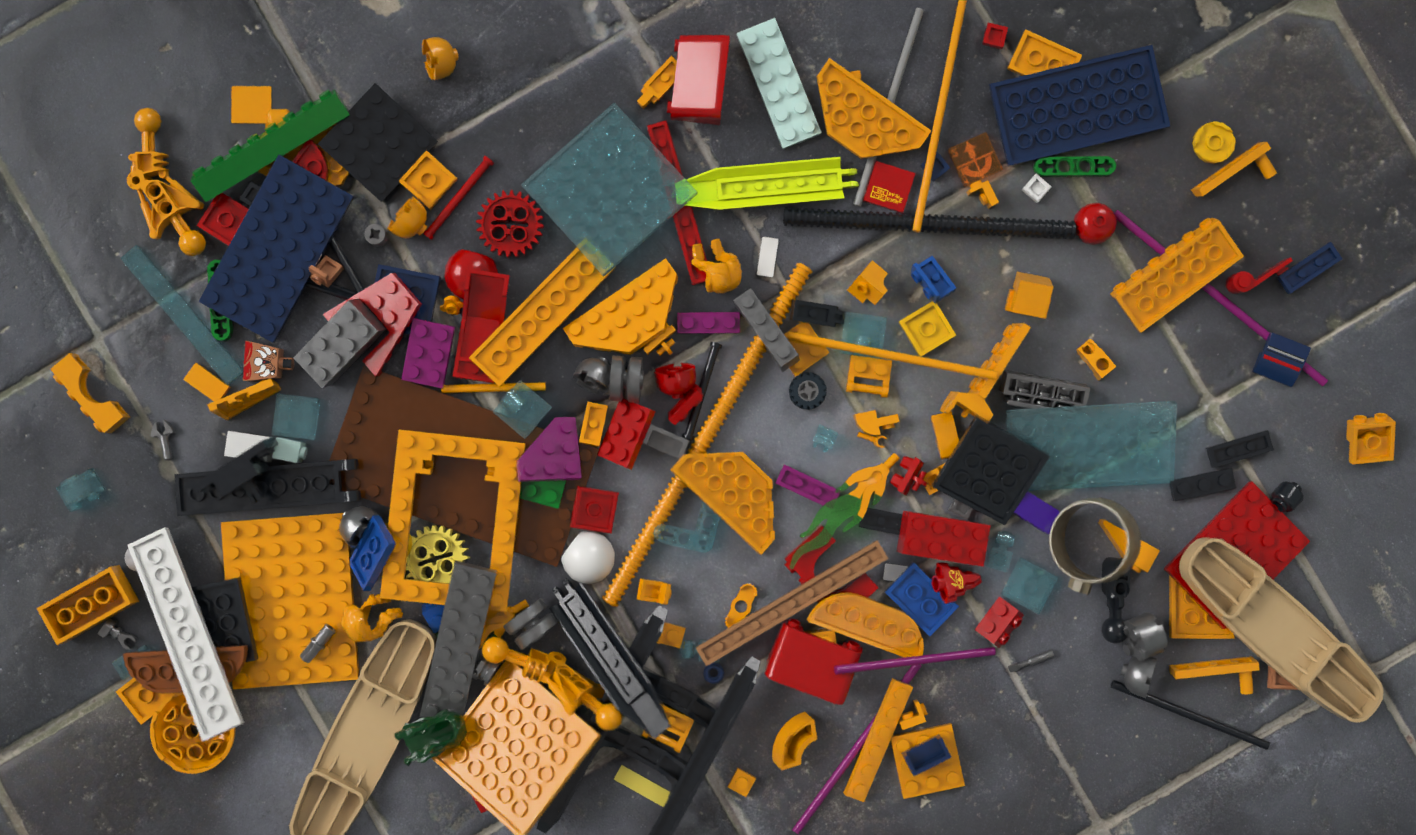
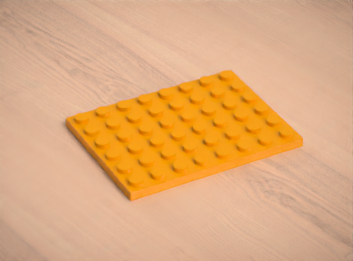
M343 513L221 522L225 580L241 577L258 654L257 660L245 662L239 675L232 681L233 689L357 680L360 676L357 642L349 638L341 623L344 616L343 609L346 606L354 605L350 546L344 541L339 531ZM325 624L333 627L336 633L324 645L325 648L321 649L310 663L303 661L300 658V654L309 645L311 638L315 637Z

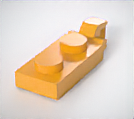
M670 56L643 85L641 90L643 95L637 100V104L644 109L650 102L655 104L673 87L677 63L673 56Z

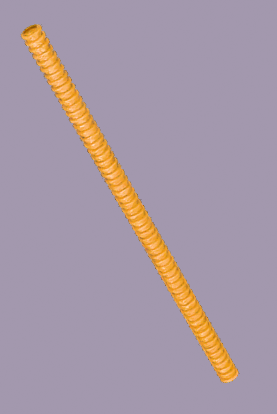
M796 263V269L793 268V274L789 275L790 279L786 280V286L782 287L784 290L779 292L780 296H777V302H774V307L769 310L770 316L778 327L783 324L782 320L786 319V313L789 314L790 311L788 309L792 306V300H796L795 297L800 295L798 292L802 291V285L805 286V280L809 279L808 275L812 274L811 269L802 263ZM758 335L753 337L754 341L750 342V348L747 347V353L743 354L745 357L740 359V364H737L738 369L733 371L735 373L733 376H730L731 381H728V386L723 388L725 390L724 393L721 392V398H718V403L714 404V410L711 409V415H708V420L704 421V427L701 426L702 430L697 433L698 437L694 438L695 442L691 443L692 447L687 450L688 454L708 453L706 451L707 448L710 449V443L714 442L713 438L717 437V431L720 432V426H723V421L727 420V414L730 415V409L734 408L733 404L737 403V397L740 398V392L744 391L742 388L747 386L746 382L750 380L749 376L754 374L752 371L756 370V364L760 363L759 359H762V354L767 351ZM676 475L671 478L672 482L668 483V489L665 488L664 491L666 492L661 495L662 499L658 500L659 504L655 505L656 509L651 512L652 516L648 517L649 521L645 522L646 526L641 529L642 533L638 534L639 538L635 539V545L631 546L633 549L628 551L629 555L625 557L626 561L621 563L623 566L619 567V573L615 574L616 578H613V583L609 584V590L605 591L606 595L602 596L603 601L613 607H618V601L622 600L621 596L625 595L624 591L628 590V584L632 583L631 579H634V574L638 573V567H641V562L645 561L644 557L648 555L647 551L652 549L650 546L654 545V539L658 538L657 534L661 533V527L664 528V522L668 521L667 517L671 516V510L674 511V505L678 504L677 500L681 499V493L684 494V488H687Z

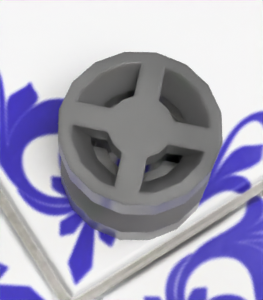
M371 224L365 230V238L374 246H382L388 240V232L379 224Z

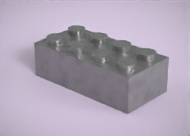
M358 298L348 300L295 355L294 359L321 388L331 386L387 328Z

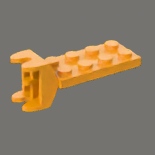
M1025 323L1008 325L1002 334L1004 337L1001 342H997L993 347L991 358L986 360L981 366L982 369L998 371L997 379L975 377L969 385L970 390L968 393L950 391L940 411L948 414L957 405L963 409L961 414L963 418L971 414L974 417L978 415L990 421L993 413L987 405L985 398L1031 327Z

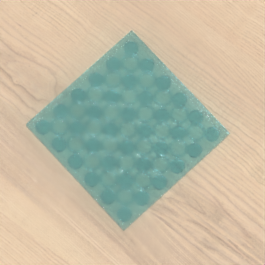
M615 102L521 184L525 191L603 277L698 194Z

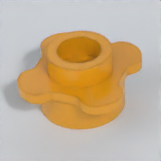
M447 296L444 298V304L440 306V310L451 315H457L460 313V308H463V302L456 296Z

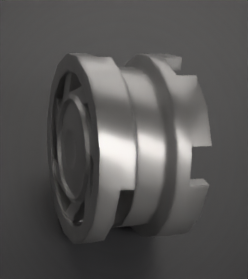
M483 658L476 668V672L473 673L472 678L484 680V685L487 686L501 663H490Z

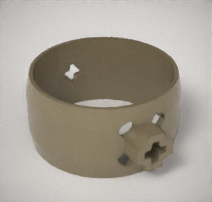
M1101 497L1089 498L1073 502L1059 513L1051 527L1049 545L1055 563L1066 575L1071 577L1068 587L1079 593L1090 594L1093 584L1116 580L1131 569L1140 553L1141 533L1135 518L1122 505ZM1090 503L1098 504L1111 510L1123 524L1127 536V550L1121 565L1105 578L1094 577L1081 571L1070 559L1065 546V531L1070 518L1077 510Z

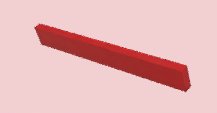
M667 120L647 125L692 286L704 283L707 277L706 273L691 263L692 259H694L692 253L693 245L702 244L692 206L677 205L675 184L684 179ZM703 248L704 260L707 261V258H706V255H705V252H704V248Z

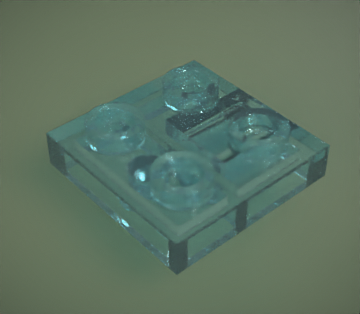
M845 312L841 341L883 349L887 317ZM840 350L839 352L840 354L881 359L880 357L864 355L844 350Z
M519 380L513 389L509 390L502 398L493 413L526 439L552 409V406Z

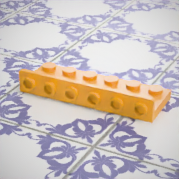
M1207 218L1199 224L1200 227L1184 234L1180 242L1168 246L1165 249V253L1159 257L1152 258L1145 268L1133 272L1129 280L1125 283L1121 282L1113 288L1114 291L1110 295L1116 299L1138 332L1142 333L1244 257L1218 219Z

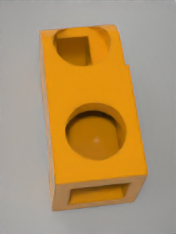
M1088 339L1076 349L1080 358L1092 370L1093 375L1098 381L1117 367L1091 339Z

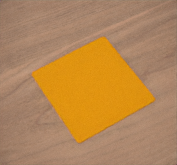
M232 86L231 123H265V114H268L271 109V86Z

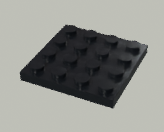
M374 83L348 111L350 115L339 121L318 145L382 202L400 183L401 177L426 150L429 152L438 141Z
M976 415L932 486L997 522L1006 525L1050 455Z
M241 577L192 587L214 647L248 645L246 662L257 660L258 654Z

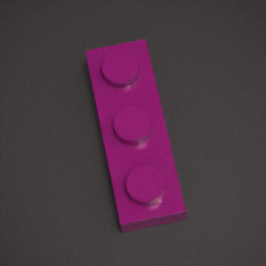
M740 312L677 313V333H740Z
M785 464L775 482L831 510L841 492Z

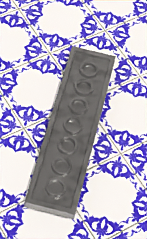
M455 561L420 712L421 718L435 716L444 709L457 712L462 717L464 716L497 570Z

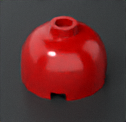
M1087 204L1074 216L1076 235L1086 244H1101L1110 239L1115 232L1117 225L1116 215L1105 204Z
M681 363V366L673 367L674 364H668L656 368L654 375L658 389L666 395H672L674 399L684 397V394L689 392L696 382L694 364Z

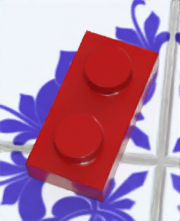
M697 384L668 412V419L672 424L676 425L679 421H684L689 414L688 411L693 406H698L702 401V389Z

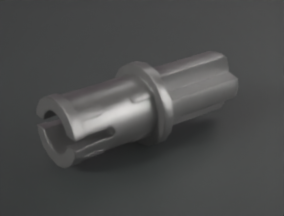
M325 624L319 633L311 638V642L300 654V658L310 663L317 653L325 648L324 645L336 633L335 629Z

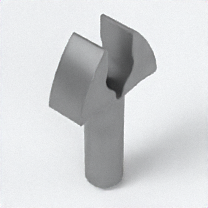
M163 420L165 430L162 433L160 432L159 422H155L151 430V437L160 439L164 460H171L172 453L169 436L172 433H176V431L168 421Z

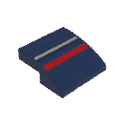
M1273 332L1269 333L1263 351L1259 353L1252 372L1292 387L1306 362L1311 347Z

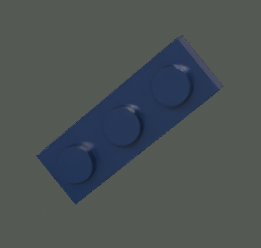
M1328 242L1277 276V279L1287 294H1291L1342 260V257L1332 242Z

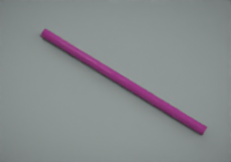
M994 647L838 665L834 667L835 674L993 656L996 654V650Z

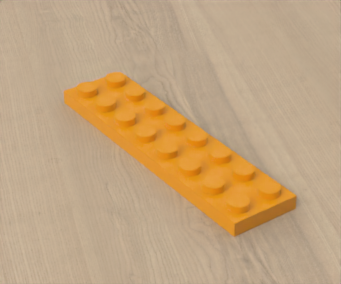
M585 238L487 338L469 359L494 383L501 387L614 271L616 266Z

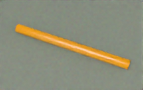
M546 382L504 383L501 387L497 384L444 385V388H441V393L546 391Z

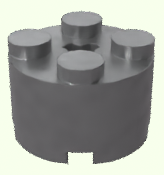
M1146 612L1124 622V632L1128 636L1123 641V650L1127 656L1132 655L1139 661H1144L1165 651L1163 649L1168 644L1167 636L1162 625L1158 626L1154 621L1157 618L1153 614Z

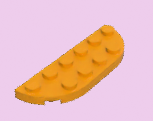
M839 593L829 596L818 603L807 617V621L904 658L923 655V638L918 625L910 616L899 609L859 594Z

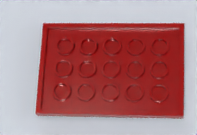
M1249 481L1164 567V570L1221 629H1226L1227 627L1201 601L1181 576L1179 570L1180 559L1190 544L1202 537L1222 539L1263 567L1266 575L1274 579L1304 549L1310 540L1283 512L1278 510L1275 504L1271 503V500L1252 481Z

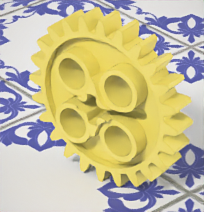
M432 525L431 530L426 526L424 527V533L421 530H417L418 537L411 536L412 549L407 557L406 570H409L410 573L406 578L413 577V580L450 583L455 561L465 562V560L470 558V556L464 555V552L468 551L469 548H462L465 540L458 541L460 534L452 535L453 529L451 528L445 532L444 526H440L439 530L437 525ZM441 540L446 543L445 551L439 549V542ZM421 547H424L427 550V554L424 558H422L419 554V550ZM449 552L453 553L450 557L419 566V562L433 559L435 556H442ZM447 560L451 561L453 565L450 572L445 569V562ZM427 567L433 570L431 578H428L425 574Z

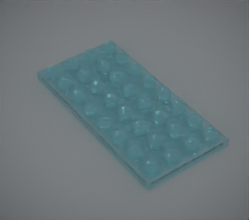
M1175 401L1006 410V431L1050 455L1028 491L1174 482L1177 403Z

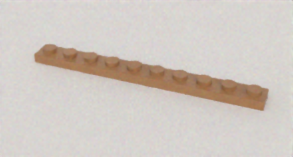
M878 540L698 645L696 650L705 665L708 666L884 562L888 557Z

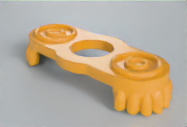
M746 583L740 587L737 597L731 602V609L725 618V624L728 628L744 619L751 611V604L755 596H757V590L754 585ZM740 600L745 601L747 604L746 611L738 612L735 609L736 602Z

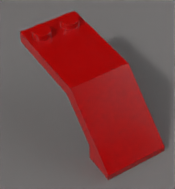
M467 268L462 321L453 370L454 378L494 384L469 357L504 322L510 275Z

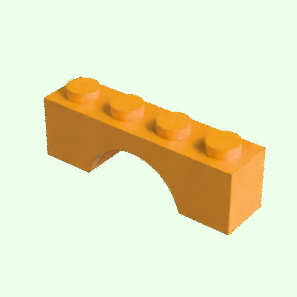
M67 354L50 369L55 374L53 378L60 385L65 386L68 390L66 392L67 395L81 405L80 410L87 417L90 416L94 421L93 425L99 432L113 433L130 418L117 401L100 403L91 397L86 384L90 368L78 354Z

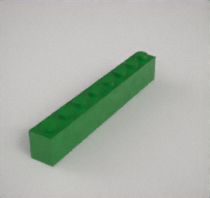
M335 89L331 92L330 90L324 91L318 96V100L313 103L312 101L304 103L300 107V111L295 114L293 111L286 114L282 118V122L277 125L275 122L268 125L264 129L265 132L260 135L257 133L253 134L246 140L247 143L242 146L239 144L235 145L228 151L229 154L222 157L219 155L211 160V165L206 168L203 166L197 168L192 172L191 183L205 202L275 161L278 155H285L349 116V110Z

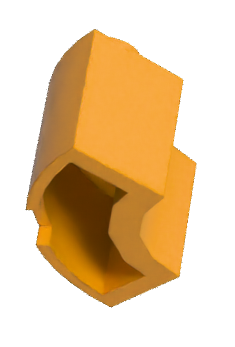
M806 712L792 717L784 724L776 736L772 750V759L781 771L801 765V757L805 748L817 740L815 721Z

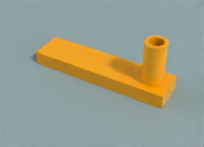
M1268 142L1257 143L1192 188V193L1195 197L1206 195L1253 161H1255L1265 179L1273 177L1277 171L1265 154L1271 149Z
M1252 656L1169 665V673L1175 679L1239 673L1240 693L1245 695L1253 694L1252 671L1259 670V662Z

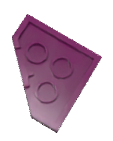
M555 417L516 461L518 482L580 480L582 478L576 417Z

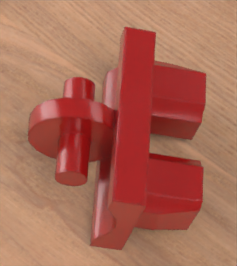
M904 456L900 466L908 470L905 477L895 473L890 483L906 496L910 489L917 491L920 485L926 487L928 483L923 481L927 473L921 470L924 462L916 457L913 459Z

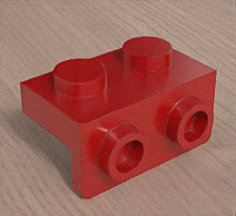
M999 596L975 628V631L1000 648L1009 641L1010 634L1014 628L1016 629L1021 625L1024 614Z

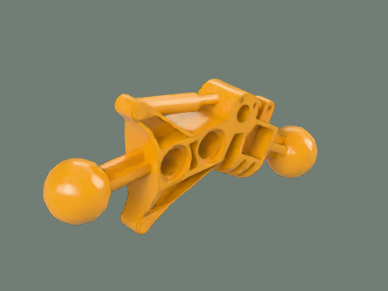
M153 108L140 109L135 114L134 123L136 128L142 132V152H135L128 156V159L132 161L131 173L127 177V184L138 192L141 201L140 206L150 230L149 236L152 239L159 240L164 229L172 223L180 235L178 243L180 250L185 255L197 256L205 250V238L200 232L191 230L182 215L192 209H203L204 203L194 197L179 182L169 177V169L163 168L169 164V162L163 161L169 155L155 152V132L161 127V117ZM159 175L160 178L165 179L170 184L160 180H153L152 177ZM158 187H160L161 192L158 196H156L155 191ZM143 192L152 204V211L148 201L145 200ZM171 204L172 210L170 213H167V207Z
M499 637L489 638L484 643L482 654L486 661L498 664L506 660L523 666L522 677H529L530 680L535 679L538 683L540 681L548 683L549 689L560 700L568 715H573L576 708L584 704L596 714V722L600 728L606 731L615 730L622 723V713L618 711L614 704L603 705L597 700L598 698L602 699L605 693L601 684L595 683L565 664L567 659L563 654L556 651L547 654L531 648L529 654L526 655L509 649L506 641Z

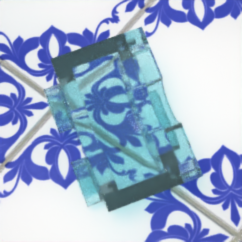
M94 468L87 469L86 472L80 475L75 474L61 482V486L56 487L57 492L70 512L80 509L82 507L81 503L86 499L90 502L101 496L100 492L106 490Z

